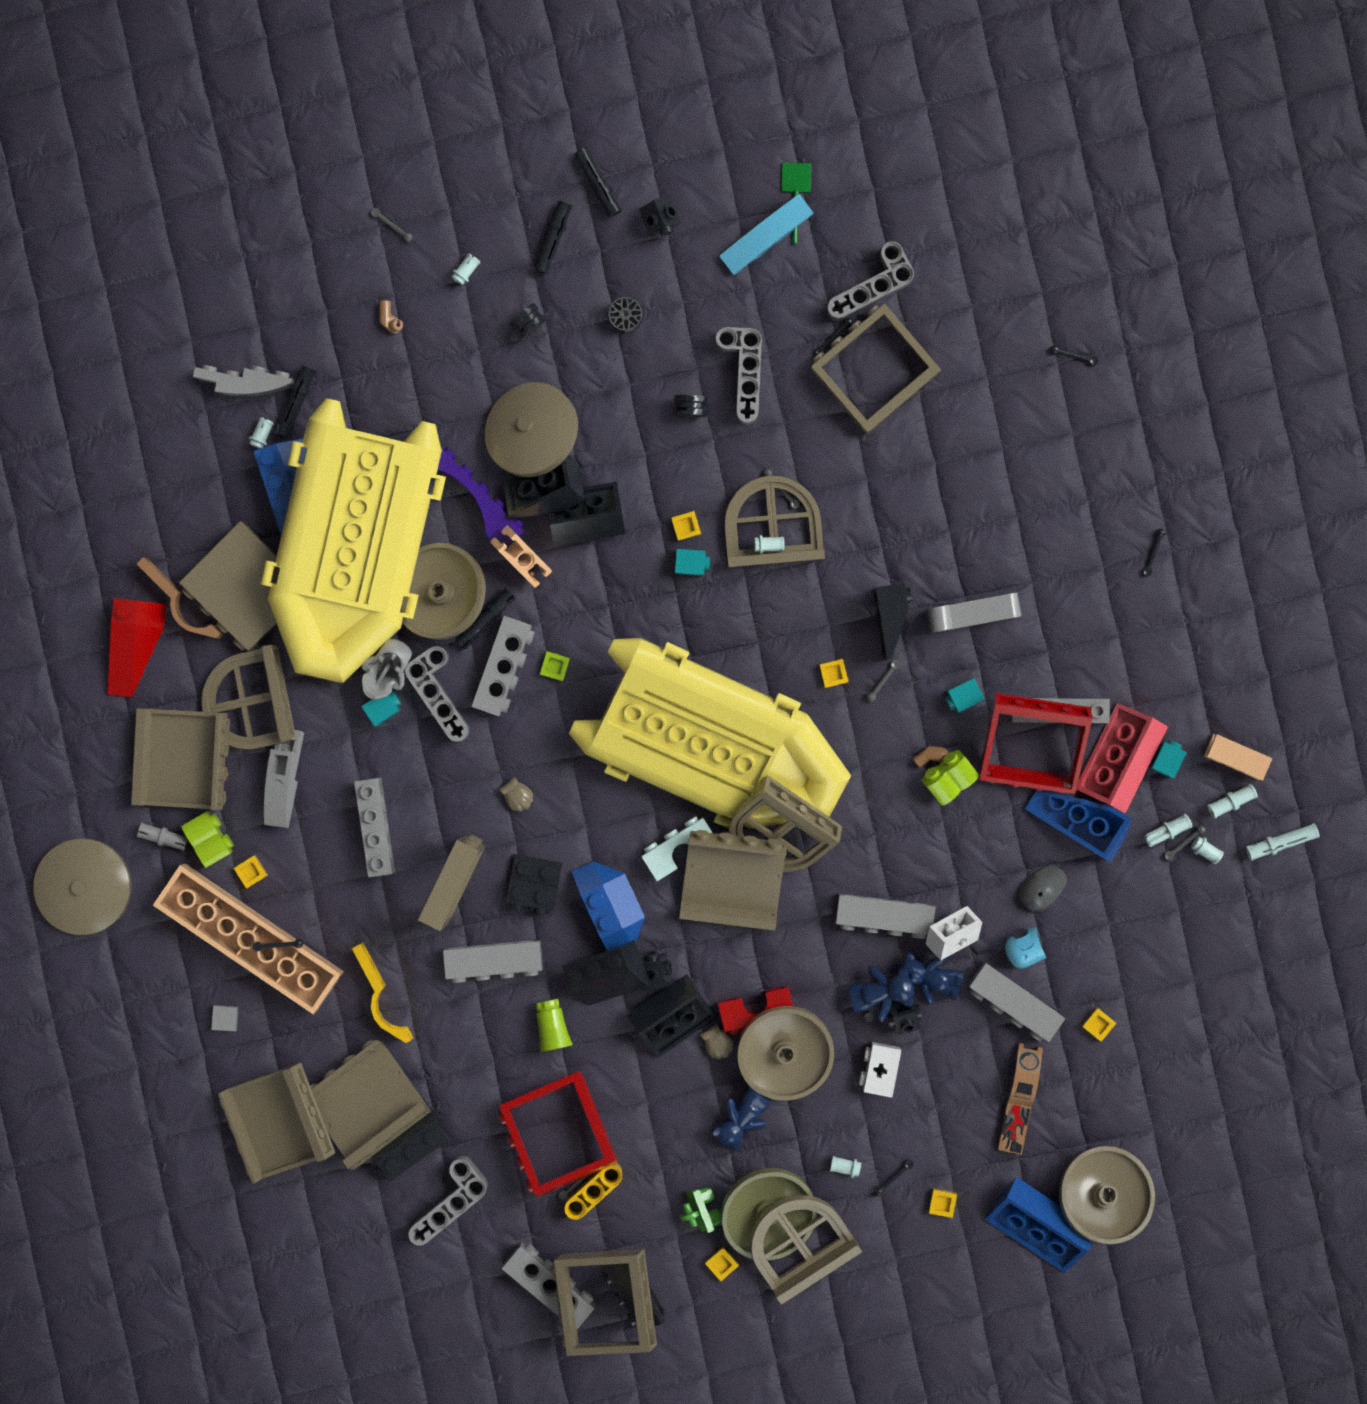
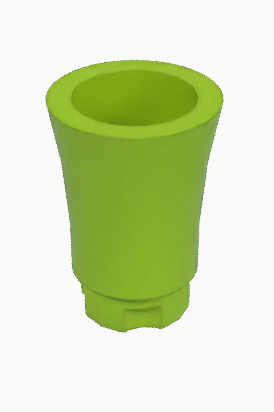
M554 999L536 1003L540 1052L573 1045L564 1021L562 1008H559V1000Z

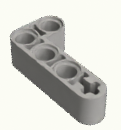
M891 241L882 247L880 260L886 271L830 300L827 306V314L830 319L841 321L907 287L911 283L914 271L900 244ZM887 249H894L898 256L896 259L890 260L885 256V251ZM904 270L908 273L909 278L906 281H900L896 277V272ZM877 281H883L887 285V290L885 292H878L874 284ZM856 292L864 293L866 301L864 303L855 302L853 294ZM846 297H848L849 305L842 309V314H839L838 311H832L835 306L834 304L837 303L838 306H842L846 303Z
M725 327L718 331L716 345L724 352H739L736 415L739 422L749 425L755 422L759 411L762 338L756 329ZM723 334H730L733 337V342L727 346L723 345L720 342V337ZM747 335H754L757 338V344L752 347L747 346L744 343V338ZM746 359H753L756 363V368L748 371L744 369L743 362ZM743 384H753L755 392L751 395L744 394L741 388ZM746 401H750V411L754 412V414L750 415L749 419H746L745 415L740 412L745 410Z
M1018 593L925 610L929 633L1022 616Z
M432 647L409 662L405 673L448 738L455 742L463 741L469 735V726L434 676V673L448 663L449 655L444 648ZM434 651H440L443 654V661L440 664H434L431 661V655ZM416 664L423 667V675L419 678H415L411 674V669ZM429 684H433L437 688V694L433 698L425 695V687ZM442 704H447L451 709L450 715L446 718L441 717L438 713V708ZM455 715L458 719L453 722L456 726H463L464 728L461 731V737L452 734L455 729L451 723L447 726L445 725V722L452 720Z
M467 1156L456 1157L449 1168L451 1177L459 1186L411 1226L409 1239L414 1245L426 1244L485 1195L488 1182ZM464 1163L467 1166V1172L463 1174L458 1173L455 1170V1164ZM473 1181L480 1182L483 1190L480 1192L472 1191L470 1183ZM453 1197H461L464 1205L462 1207H455L451 1199ZM435 1212L443 1213L445 1221L441 1223L436 1222L433 1219V1214ZM428 1223L430 1227L425 1231L424 1236H417V1229L422 1230Z

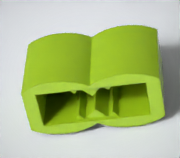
M959 750L948 753L940 765L928 769L921 781L943 806L951 802L960 791L972 785L980 775Z
M209 811L181 826L205 868L233 852L231 847L234 846L228 834L223 835L220 831L219 826H221V822L215 813L211 814Z

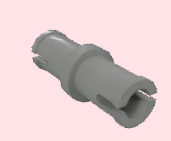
M141 823L137 834L138 838L156 842L158 846L166 845L181 851L185 850L186 842L188 841L186 836L170 832L168 828L163 827L160 829Z

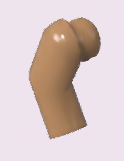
M379 301L380 325L390 333H398L403 328V322L391 314V301Z
M928 746L914 757L913 760L919 768L930 760L938 761L941 764L948 751L943 747Z

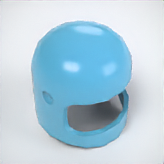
M1034 925L1027 928L1028 932L1023 937L1015 939L1011 936L1005 943L1006 955L1016 968L1024 969L1046 959Z

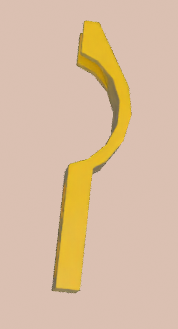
M362 942L353 947L352 950L375 991L371 1002L374 1020L382 1029L407 1043L414 1038L408 1026L399 1027L390 1024L383 1018L379 1010V996L386 984Z

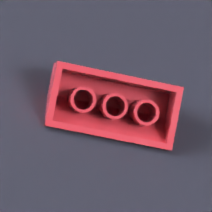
M1117 703L1110 716V723L1106 724L1078 781L1076 790L1126 813L1168 726L1148 715Z

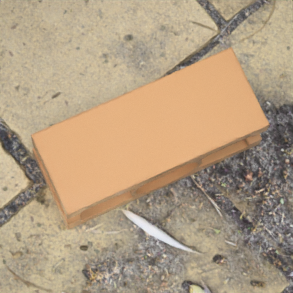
M507 525L501 532L504 535L507 534L515 542L508 549H506L507 546L504 543L501 544L495 537L490 542L536 588L540 583L533 577L535 574L532 571L528 572V570L536 564L543 571L542 574L545 577L552 570Z
M1212 734L1203 755L1208 759L1262 781L1272 761V758L1217 734Z

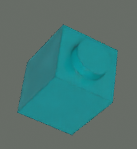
M677 549L675 574L704 576V571H709L710 557L705 556L706 551Z
M974 678L947 690L948 696L945 697L950 710L955 709L956 713L985 700Z
M392 692L383 698L372 699L361 707L376 727L400 712L399 705L402 703L397 695Z
M1175 741L1161 742L1149 768L1174 779L1187 752L1181 750L1182 745Z

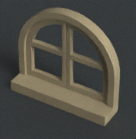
M765 476L745 484L731 499L725 515L728 567L825 559L819 508L813 496L801 484L786 477ZM774 488L783 489L795 495L802 502L807 512L776 515ZM766 489L768 516L737 518L741 506L748 497L757 491ZM808 517L811 544L784 546V552L774 551L763 552L762 554L754 552V549L739 550L737 523L768 520L769 536L778 537L777 519Z
M267 645L263 646L262 649L233 655L218 664L206 680L202 693L203 712L219 713L237 708L242 709L247 737L239 736L229 730L226 735V742L232 747L259 749L296 741L278 646ZM264 661L270 692L245 697L240 667ZM234 670L240 699L216 704V694L220 683L227 674ZM272 701L277 732L253 737L247 706Z
M766 775L761 780L759 790L734 812L729 833L733 836L744 837L742 827L744 822H747L767 836L763 840L778 839L781 842H787L781 837L797 826L819 842L804 853L787 842L786 850L796 857L785 858L783 872H791L812 865L839 844L842 826ZM762 805H766L787 821L772 832L751 818L750 815Z
M807 1195L787 1197L769 1206L757 1219L750 1237V1250L753 1260L781 1305L862 1252L856 1239L836 1210L827 1202ZM803 1209L811 1210L821 1215L796 1231L785 1213ZM778 1219L789 1237L764 1253L763 1242L765 1234L770 1225ZM827 1220L839 1238L812 1254L801 1239V1236ZM794 1242L805 1260L781 1276H778L767 1261V1258Z

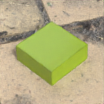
M547 651L540 675L563 681L570 658Z

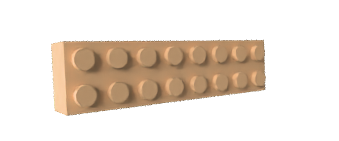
M182 864L178 867L153 904L154 907L312 1014L318 1011L344 972L304 944L301 948L291 946L262 948L260 951H254L252 946L257 941L264 944L293 942L296 939L187 864Z

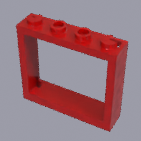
M995 693L979 766L980 780L990 781L991 784H1008L1011 787H1029L1037 791L1049 790L1059 794H1075L1093 719L1091 707ZM999 714L1080 725L1069 774L1062 775L989 764Z
M580 1071L499 1105L502 1111L498 1113L503 1126L507 1125L510 1134L507 1135L512 1149H517L519 1157L516 1158L521 1171L525 1170L528 1179L525 1180L527 1188L531 1194L534 1193L537 1197H541L619 1163L584 1076ZM574 1083L604 1158L540 1185L511 1110Z

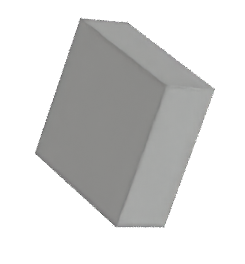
M214 1005L212 1030L237 1031L239 1006Z

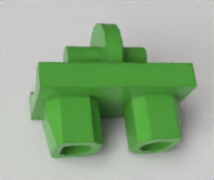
M691 1188L685 1191L689 1202L683 1204L685 1213L680 1215L681 1221L689 1220L691 1228L698 1225L700 1232L706 1231L709 1233L714 1231L713 1226L720 1223L721 1218L720 1211L717 1208L710 1211L706 1209L705 1204L714 1200L711 1188Z

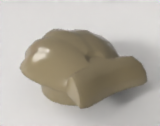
M515 776L499 789L504 794L507 805L513 811L521 812L523 809L527 810L530 808V803L533 802L532 791L526 785L518 782Z
M718 1023L700 1034L705 1040L706 1050L712 1058H727L729 1052H732L733 1041L727 1033L720 1030Z

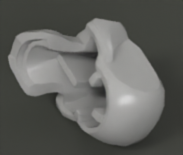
M389 639L384 643L376 656H371L361 665L362 669L366 671V674L362 677V685L367 697L380 699L388 696L392 692V688L396 690L403 688L405 683L404 670L412 656L411 649L405 643L397 639Z

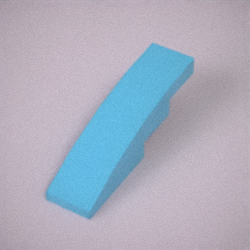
M798 194L734 243L720 257L733 275H736L774 244L779 243L814 213L801 195Z

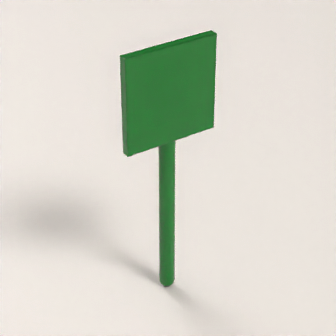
M782 163V192H794V197L799 192L810 193L811 163ZM798 227L793 230L794 245L797 244Z

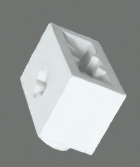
M966 906L931 925L926 945L942 960L977 941L982 921Z
M871 1042L870 1048L866 1047L864 1061L867 1062L866 1071H861L859 1085H863L862 1089L864 1092L893 1097L901 1055L900 1047ZM879 1063H881L885 1071H881L880 1075H877L873 1068L878 1067Z

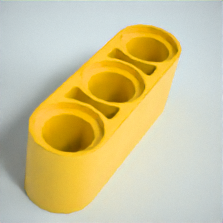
M616 1163L593 1174L566 1200V1215L570 1219L577 1220L587 1214L621 1182V1166ZM608 1169H614L617 1171L618 1177L614 1180H609L606 1178L605 1172ZM591 1185H596L599 1187L600 1193L597 1196H591L588 1194L587 1188ZM577 1201L581 1203L583 1208L579 1212H573L569 1208L570 1203Z

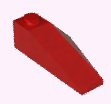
M114 598L110 632L108 695L133 697L149 658L152 656L156 643L165 628L167 604Z

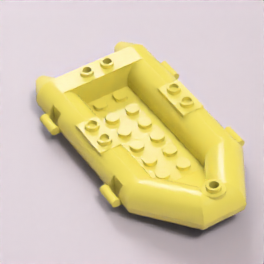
M325 398L308 418L303 443L292 442L287 465L297 467L276 562L265 561L260 584L270 586L267 599L295 673L344 683L401 628L403 617L414 618L419 595L409 593L430 500L441 501L446 479L445 476L436 475L442 453L436 424L421 421L405 441H399L346 428L340 401ZM305 447L307 450L304 463L300 464L298 461L301 448ZM431 477L436 478L432 495L427 493ZM274 566L279 567L276 583L271 582ZM403 596L408 597L405 613L400 611Z
M642 638L613 639L608 654L624 673L600 720H575L569 731V735L585 755L607 764L604 773L624 782L627 781L629 775H632L716 813L713 822L730 829L734 812L759 790L761 780L766 775L830 817L851 775L809 715L798 710L801 705L800 702L781 693H778L774 699L688 660L689 651L669 642L662 648ZM762 805L750 815L751 818L765 827L781 825L787 821L766 805ZM744 822L743 826L754 829L750 824Z

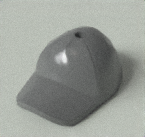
M1048 865L1022 883L1018 892L1020 902L1031 912L1046 910L1055 902L1066 886V875L1056 866Z

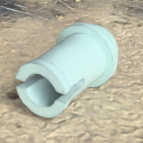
M468 253L456 270L453 269L451 277L461 285L465 282L468 283L469 276L480 264V261L476 257L472 258V255Z
M259 417L253 435L249 436V445L258 449L266 446V439L274 423Z
M762 535L754 537V552H759V554L774 551L784 552V537H762Z
M1197 837L1191 846L1196 855L1199 853L1215 865L1221 860L1224 853L1208 843L1205 837Z
M833 1156L830 1171L851 1175V1178H854V1176L859 1177L861 1163L857 1162V1159L851 1161Z

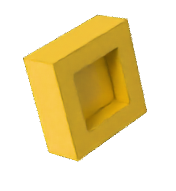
M694 511L671 518L678 541L701 535Z
M843 659L819 665L825 688L849 682Z
M256 855L234 868L246 889L268 876Z
M1096 1007L1081 1026L1102 1042L1116 1022Z
M933 1188L928 1210L929 1214L953 1218L957 1193Z
M724 1246L705 1261V1264L720 1281L739 1266L738 1262Z

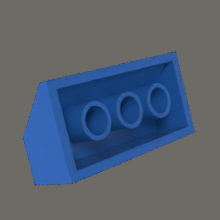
M303 438L277 443L254 451L281 535L297 467L287 464L292 442L303 443ZM301 448L298 463H304L307 448Z
M1017 1177L1003 1190L985 1218L987 1222L1064 1273L1089 1251L1092 1243L1072 1229L1063 1215L1061 1206Z

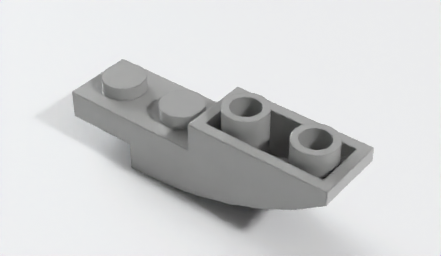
M203 365L202 369L195 367L193 377L198 380L216 383L215 392L229 396L249 397L267 395L283 391L295 383L292 378H289V373L275 371V375L265 373L266 369L258 366H252L251 369L244 368L242 377H240L239 372L226 370L225 374L216 372V367Z
M295 730L296 741L275 745V748L270 750L264 795V825L289 828L298 784L295 776L304 737L302 731Z

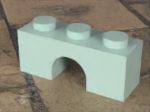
M697 816L684 823L686 828L678 832L675 829L664 836L666 841L657 845L654 842L643 849L645 854L642 855V858L657 881L678 868L672 858V852L680 844L689 845L690 831L706 830L709 833H713L703 817L698 820Z

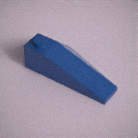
M1036 790L1025 808L1109 862L1112 861L1124 842L1132 821L1130 817L1112 806L1046 790Z

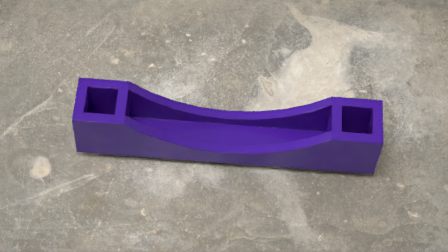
M448 447L444 450L442 449L437 471L454 477L467 487L482 511L486 535L491 540L495 537L501 544L504 543L507 546L506 549H508L515 540L513 541L507 534L504 535L501 531L508 525L521 537L525 534L521 529L524 524L518 518L510 519L504 512L507 507L498 498L493 501L487 495L490 490L481 481L477 484L471 478L473 473L465 464L460 467L454 461L457 456Z

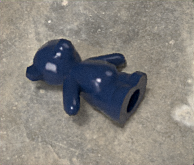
M913 953L906 954L905 960L901 962L898 972L900 969L908 971V977L912 980L913 985L920 984L921 992L928 1004L934 1003L931 990L941 992L956 1001L964 971L937 968L948 957L940 960L936 956L923 965L915 959Z
M869 966L868 972L877 983H854L849 987L852 1008L856 1013L867 1011L881 1004L877 1014L879 1022H883L886 1019L893 1001L903 1002L905 1006H912L914 1002L912 999L914 985L910 977H908L906 969H900L897 976L888 980L876 967Z
M747 1084L742 1099L736 1104L732 1098L726 1099L725 1106L729 1119L723 1120L718 1127H714L711 1131L712 1134L716 1136L722 1145L733 1147L734 1149L740 1148L743 1131L762 1129L766 1126L765 1120L756 1119L772 1102Z

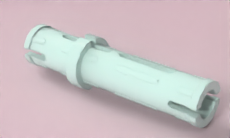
M1313 823L1273 838L1271 836L1266 837L1264 841L1246 846L1245 848L1248 858L1252 861L1265 855H1276L1278 851L1317 839L1320 835L1317 826Z

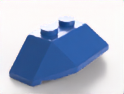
M594 861L571 871L580 895L606 949L635 940L636 943L645 916L625 873Z

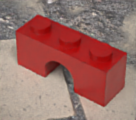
M788 985L765 990L766 1005L758 1012L747 1010L743 1005L741 996L718 1001L724 1031H730L731 1035L741 1033L746 1025L761 1012L778 1006H793Z

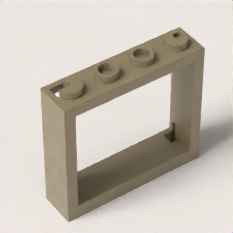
M886 304L881 307L878 305L874 306L867 313L868 318L863 323L859 320L848 329L850 334L844 339L839 336L830 344L832 349L826 354L823 352L819 353L812 360L813 365L810 368L866 435L941 371L939 366ZM884 316L928 369L866 420L822 367Z
M469 834L456 840L418 921L439 931L449 924L486 847L481 844L482 839Z
M644 1249L561 1254L554 1260L552 1270L553 1275L557 1279L556 1298L560 1302L561 1309L559 1311L560 1324H563L564 1332L562 1344L566 1348L567 1356L650 1352L657 1345ZM629 1263L639 1341L579 1344L568 1267Z

